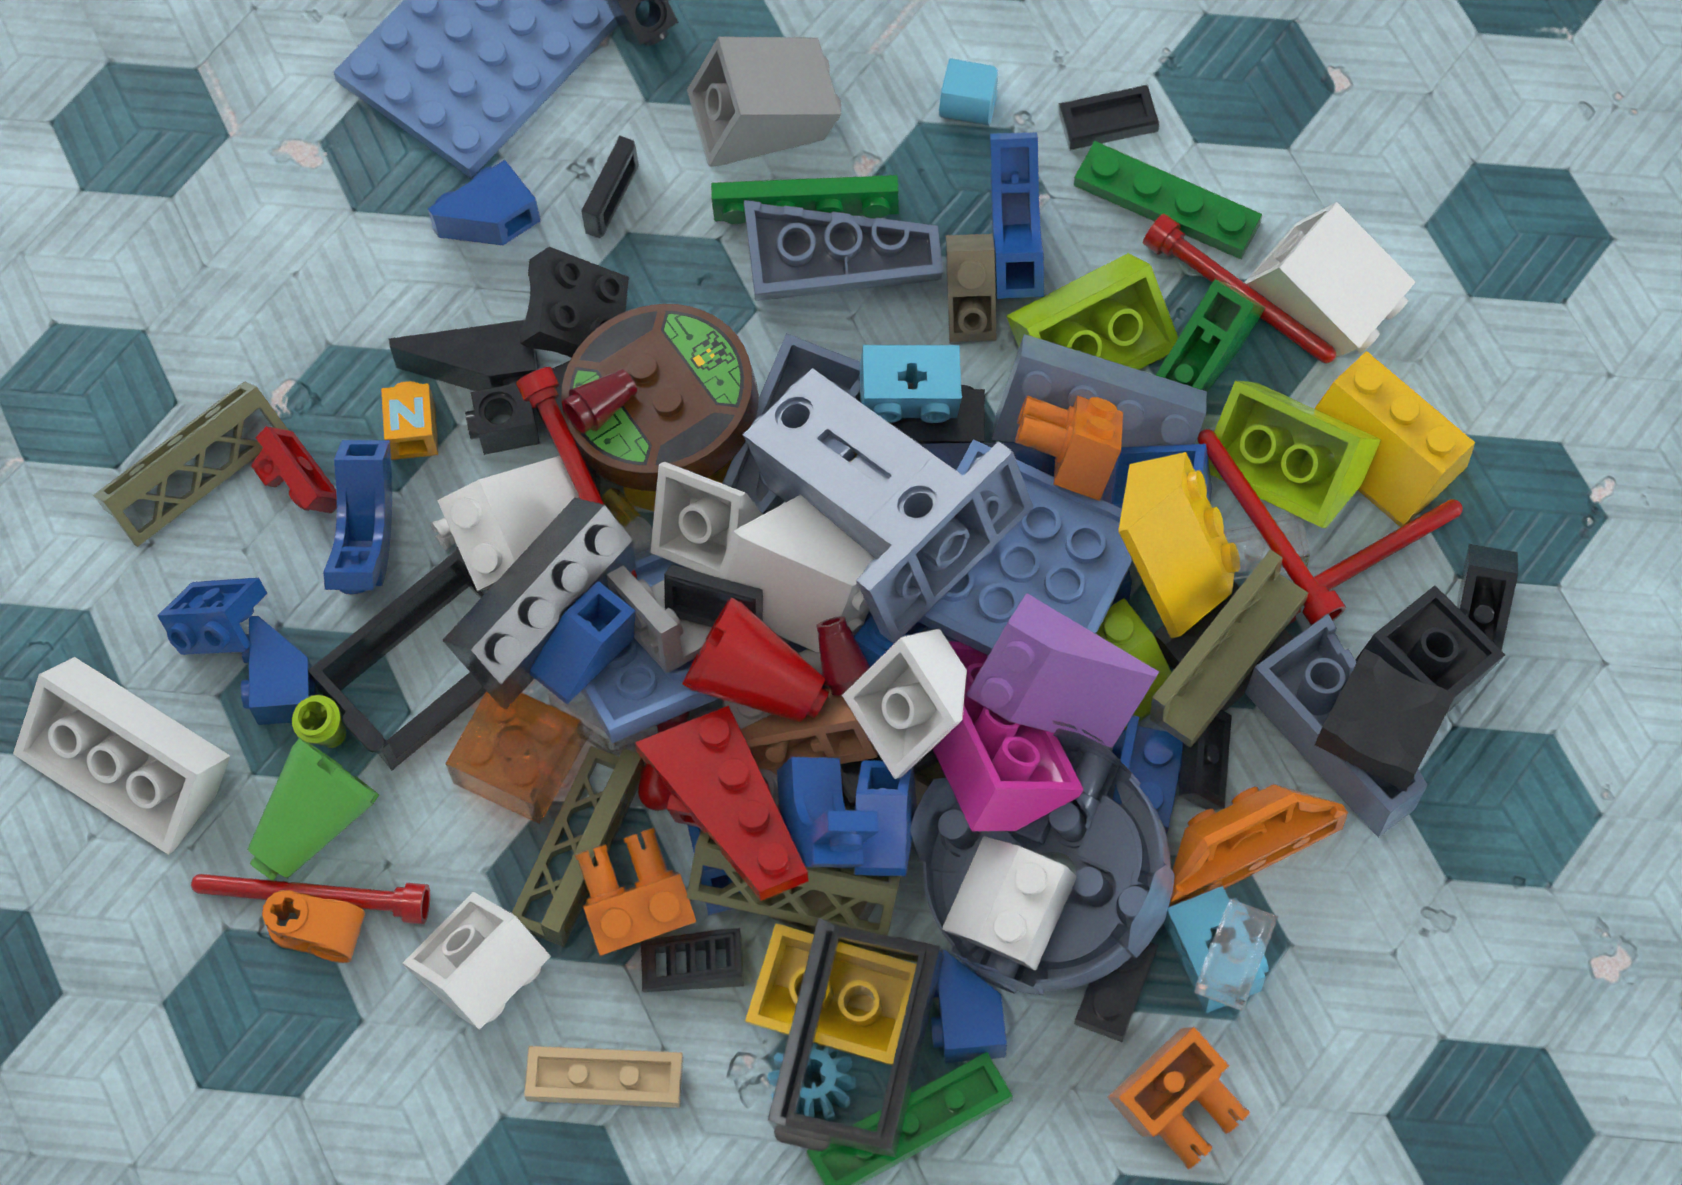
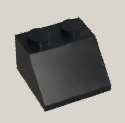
M1435 585L1377 631L1363 648V650L1366 649L1380 656L1386 663L1402 674L1419 682L1441 687L1455 694L1456 696L1448 712L1505 656ZM1363 650L1360 652V654H1359V655L1357 656V658L1355 659L1356 662L1358 661L1359 657L1361 656Z

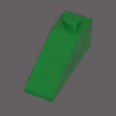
M1215 279L1156 373V376L1201 389L1207 393L1240 350L1266 307L1230 284Z

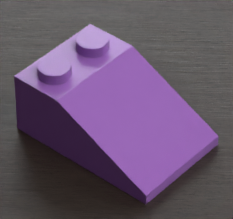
M1026 593L998 638L966 696L1010 722L1053 733L1058 728L1073 731L1089 737L1103 746L1113 748L1159 671ZM1052 720L1073 725L1077 730L1054 724ZM1082 730H1085L1090 734L1094 735L1095 737L1099 738L1104 742V744L1098 741L1097 739L1093 738L1092 736L1085 734Z

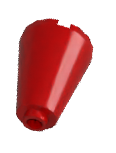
M732 597L716 619L705 639L704 645L693 660L682 682V685L690 688L692 691L797 722H802L806 715L815 718L829 694L828 691L822 688L825 678L742 602Z

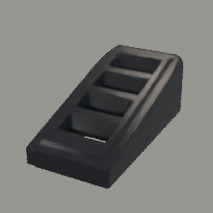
M740 928L718 929L641 941L642 991L658 992L744 986L742 935ZM726 949V967L717 968L716 950ZM706 950V970L697 971L696 951ZM676 952H686V973L677 974ZM656 953H666L667 976L657 977Z

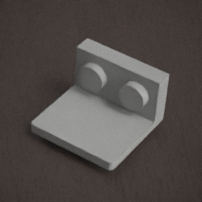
M624 565L607 574L609 590L636 610L634 638L666 673L689 662L699 654L712 627L678 618L670 608L665 610L664 580L650 587L645 580H637Z

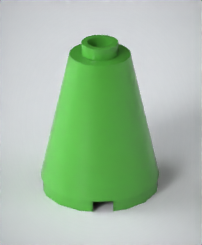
M299 738L291 748L247 848L254 855L250 865L273 881L278 874L289 878L369 809L379 797V794L357 776L354 777L334 759L312 744Z

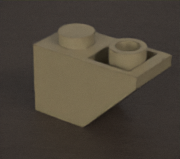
M993 234L946 235L949 342L997 341Z

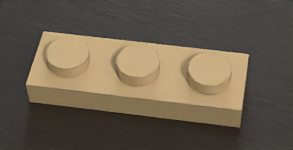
M529 1046L524 1097L526 1101L680 1108L683 1054L682 1052Z

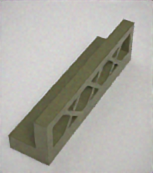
M244 381L93 496L102 508L114 517L132 543L138 547L259 455L263 448L257 440L241 438L246 417L259 408L273 428L288 429L258 387ZM234 427L233 437L224 436L225 433ZM215 441L231 443L229 462L219 469L203 467L206 448ZM240 444L250 445L239 453ZM196 456L195 465L186 464ZM176 470L193 472L191 490L182 497L165 495L168 476ZM202 473L211 474L201 482ZM158 485L157 494L147 493ZM138 499L155 501L153 519L137 531L123 510ZM164 502L173 503L163 511Z
M1271 549L1152 697L1150 720L1190 748L1307 601L1308 592L1280 574L1283 557Z
M590 746L511 913L519 919L532 935L562 947L565 946L583 908L582 905L585 904L589 895L575 855L588 850L593 866H597L593 848L606 844L607 852H609L638 790L641 771L645 767L644 761L638 753L623 748L619 757ZM599 763L612 768L613 772L604 791L594 794L589 779L596 764ZM586 788L589 797L580 800ZM593 806L594 812L583 835L574 838L568 825L573 813ZM564 832H566L568 840L559 844ZM573 850L574 855L563 878L553 882L548 870L552 857ZM543 876H545L548 884L539 887ZM552 893L553 899L542 923L524 917L532 901Z
M701 830L695 846L686 898L815 927L818 918L836 925L888 936L901 876L855 875L854 868L805 867L808 872L809 882L784 891L783 894L772 900L764 899L761 901L721 854V849L709 834ZM704 866L724 870L733 883L722 889L702 885L701 879ZM811 889L825 892L833 905L822 911L811 909L800 896ZM862 900L883 905L880 924L858 919L850 907Z

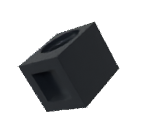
M606 0L625 39L639 45L651 46L660 42L668 36L667 29L679 23L668 0H646L649 5V14L641 23L637 22L635 11L638 4L644 0Z
M516 384L470 392L474 410L465 412L467 427L471 440L480 439L484 455L540 444L534 409L530 401L523 400ZM498 415L511 416L504 423H491V420Z

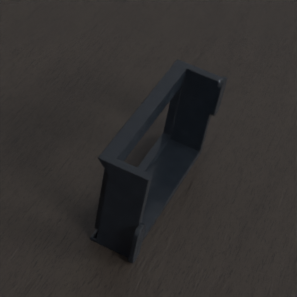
M458 547L455 552L308 670L318 691L332 699L338 706L340 713L343 715L345 726L368 751L377 752L391 771L486 694L487 691L469 672L387 741L341 691L465 589L470 587L480 599L489 590L477 591Z
M818 918L768 1116V1121L774 1128V1135L779 1142L814 1151H824L829 1147L830 1143L896 1157L940 969L944 959L943 950L939 945L840 926ZM839 942L917 963L876 1132L796 1114Z

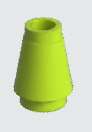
M314 695L302 700L296 706L292 716V726L296 735L303 741L327 748L337 747L344 741L346 728L343 724L339 708L332 699L322 695Z

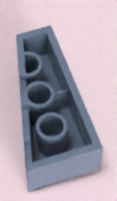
M744 200L755 301L937 281L942 278L943 266L938 226L882 218L872 219L850 216L851 214L826 213L804 210L799 207L773 206Z
M786 333L759 396L756 418L765 414L786 394V391L792 384L802 379L812 368L860 402V361ZM745 442L732 459L722 484L747 493L764 515L782 505L784 500L769 490L747 442Z
M1024 334L995 416L992 440L1015 442L1020 425L1017 424L1018 416L1027 395L1066 410L1069 406L1074 405L1078 395L1086 399L1091 397L1105 399L1114 404L1117 410L1123 412L1121 447L1192 445L1197 440L1206 416V391Z
M1327 614L1255 666L1245 694L1379 838L1415 810L1427 787V783L1418 769L1405 792L1314 745L1325 720L1357 663L1349 648L1346 650L1343 648L1335 634L1337 628L1329 614Z

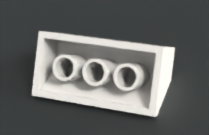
M76 657L39 674L13 755L168 855L176 850L216 797L230 759V755Z

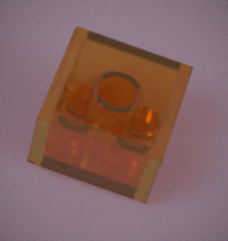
M486 691L445 764L453 784L540 824L583 748L586 737L580 719L531 696L521 693L507 709H503Z

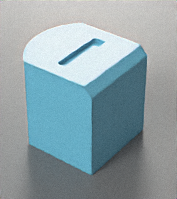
M949 58L940 95L939 117L990 126L998 90V70L995 66Z

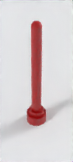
M1164 213L1152 224L1143 239V244L1157 255L1162 253L1168 257L1172 254L1212 283L1216 279L1230 284L1265 306L1266 308L1260 318L1322 363H1330L1335 359L1336 351L1330 344L1184 239L1185 233L1179 230L1180 224Z
M541 368L522 377L516 382L524 401H530L532 408L538 407L580 499L604 505L556 402V398L559 397L556 390L559 383L552 368ZM634 569L631 572V574L637 579V574Z
M1210 429L1200 431L1197 441L1199 444H1206L1207 455L1211 463L1270 549L1283 557L1281 565L1294 584L1308 592L1307 601L1303 604L1305 608L1302 613L1312 626L1327 614H1329L1332 621L1337 619L1346 610V606L1336 591H1329L1326 585L1320 586L1217 435Z
M1456 499L1444 502L1314 576L1315 580L1320 586L1326 585L1328 590L1335 588L1459 517L1463 510L1462 504ZM1296 615L1292 618L1288 625L1296 621Z
M198 874L191 880V888L198 894L267 900L276 892L290 890L322 899L341 900L358 906L361 909L392 911L393 916L401 917L403 923L425 924L430 908V887L428 884L406 883L405 887H396L395 891L209 874Z

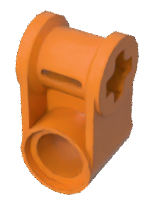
M282 890L272 894L266 900L262 916L270 938L276 945L313 954L332 962L349 963L354 953L365 912L358 906L341 900L322 899L290 890ZM290 913L296 914L297 920L289 919L286 926L280 925L278 919L287 920Z

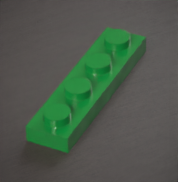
M1094 141L1074 176L1075 187L1154 222L1165 213L1180 224L1179 230L1185 233L1186 236L1240 260L1262 220V214L1097 141Z
M898 175L711 183L714 222L725 221L729 224L746 223L744 200L773 206L799 207L804 210L826 213L851 214L850 216H865L872 219L883 218L889 214H899Z
M985 1052L911 1093L896 1157L830 1143L829 1147L824 1151L808 1149L806 1150V1155L823 1185H860L1012 1101L1013 1095L988 1052ZM881 1110L853 1124L852 1127L876 1132Z

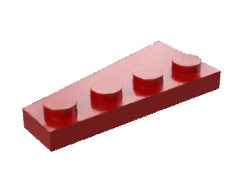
M729 705L635 742L636 751L646 764H650L661 777L662 783L684 804L692 814V819L704 833L707 832L721 849V854L761 901L809 882L808 872Z

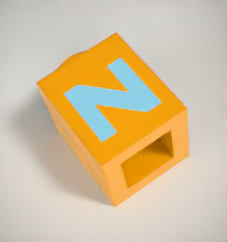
M413 381L398 383L394 387L381 388L384 440H390L391 460L438 455L436 408L429 383L419 384Z

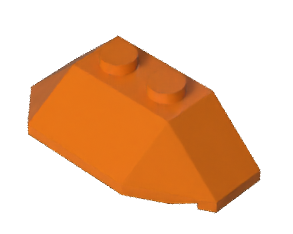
M1272 784L1260 791L1258 787L1244 790L1232 799V805L1218 812H1215L1214 809L1200 812L1188 821V827L1184 830L1172 870L1175 877L1168 908L1223 886L1225 889L1342 830L1348 814L1343 804Z

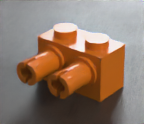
M1027 395L1018 416L1017 424L1020 425L1015 443L1055 456L1053 485L1100 501L1121 452L1123 412L1117 410L1116 406L1111 402L1099 397L1086 399L1077 395L1074 405L1069 406L1066 410Z
M654 828L641 832L645 849L641 848L637 834L623 838L639 880L634 883L635 887L625 889L624 886L619 888L606 844L593 848L597 866H593L588 850L575 855L591 897L586 899L587 903L582 906L600 956L697 922L689 898H686L687 892L681 874L679 872L674 873L673 870L668 871Z
M1195 1027L1181 1028L1107 1097L1141 1136L1155 1137L1159 1135L1182 1160L1187 1169H1191L1201 1161L1198 1156L1203 1155L1205 1157L1213 1148L1182 1115L1184 1108L1188 1104L1197 1100L1225 1134H1228L1239 1125L1236 1121L1239 1119L1243 1121L1250 1113L1219 1080L1229 1065Z

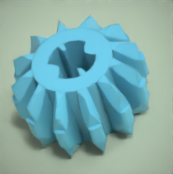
M813 1043L806 1074L808 1073L809 1077L812 1078V1072L819 1073L822 1084L816 1087L812 1083V1089L802 1087L796 1114L804 1110V1116L815 1118V1112L822 1111L824 1118L827 1121H832L835 1118L832 1103L841 1108L849 1106L850 1098L844 1091L856 1087V1078L846 1074L852 1067V1060L849 1056L836 1058L839 1050L825 1047L822 1051L819 1044ZM777 1052L774 1056V1062L778 1068H781L784 1053ZM780 1070L768 1073L769 1084L776 1087Z

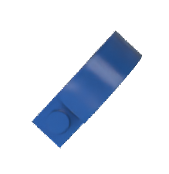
M1037 132L990 134L991 211L997 299L1044 297V252L1041 239L1039 208Z
M390 440L341 441L334 458L337 517L333 548L323 571L325 590H340L344 594H360L366 590H374L375 586H383L388 565L392 523Z
M791 757L777 770L780 815L804 866L861 867L864 865L862 844L879 832L877 811L845 810L840 758Z

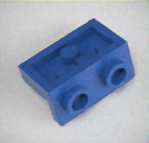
M259 577L191 582L157 616L167 632L168 640L181 655L244 652L251 643L240 623L252 616L254 613L253 608L268 593Z
M1132 715L1127 729L1122 731L1114 744L1112 753L1120 759L1140 782L1139 787L1156 809L1164 826L1165 833L1168 834L1181 767L1183 742L1167 731L1138 726L1139 716ZM1115 784L1113 800L1122 805V800Z

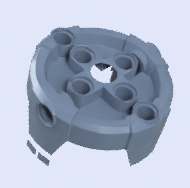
M1052 720L1054 724L1077 730L1073 725ZM1060 728L1056 730L1053 736H1057L1084 789L1080 797L1017 831H971L947 778L934 779L924 793L911 825L912 838L919 859L923 862V881L928 905L942 934L953 946L952 952L975 971L974 973L984 981L1011 993L1018 991L1026 994L1043 995L1045 991L1076 988L1108 975L1131 957L1137 958L1149 945L1158 929L1164 923L1173 892L1175 874L1171 870L1168 839L1156 809L1139 787L1140 782L1107 747L1089 737ZM1082 730L1085 734L1092 736L1093 738L1097 739L1098 741L1104 744V742L1099 738L1095 737L1094 735L1090 734L1085 730ZM1115 784L1122 800V805L1113 800ZM983 836L1023 847L1039 855L1048 852H1061L1067 855L1074 863L1077 879L1036 971L942 930Z

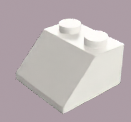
M663 462L658 467L650 553L692 570L717 577L733 531L763 514L747 493Z
M940 629L901 637L842 695L894 779L905 775L962 721L967 670Z
M983 836L942 930L1036 971L1077 876L1067 866L1028 849Z
M472 892L402 964L454 1013L480 1030L486 1023L493 1021L502 1013L505 1003L522 986L531 983L538 976L541 966L551 956L515 915Z

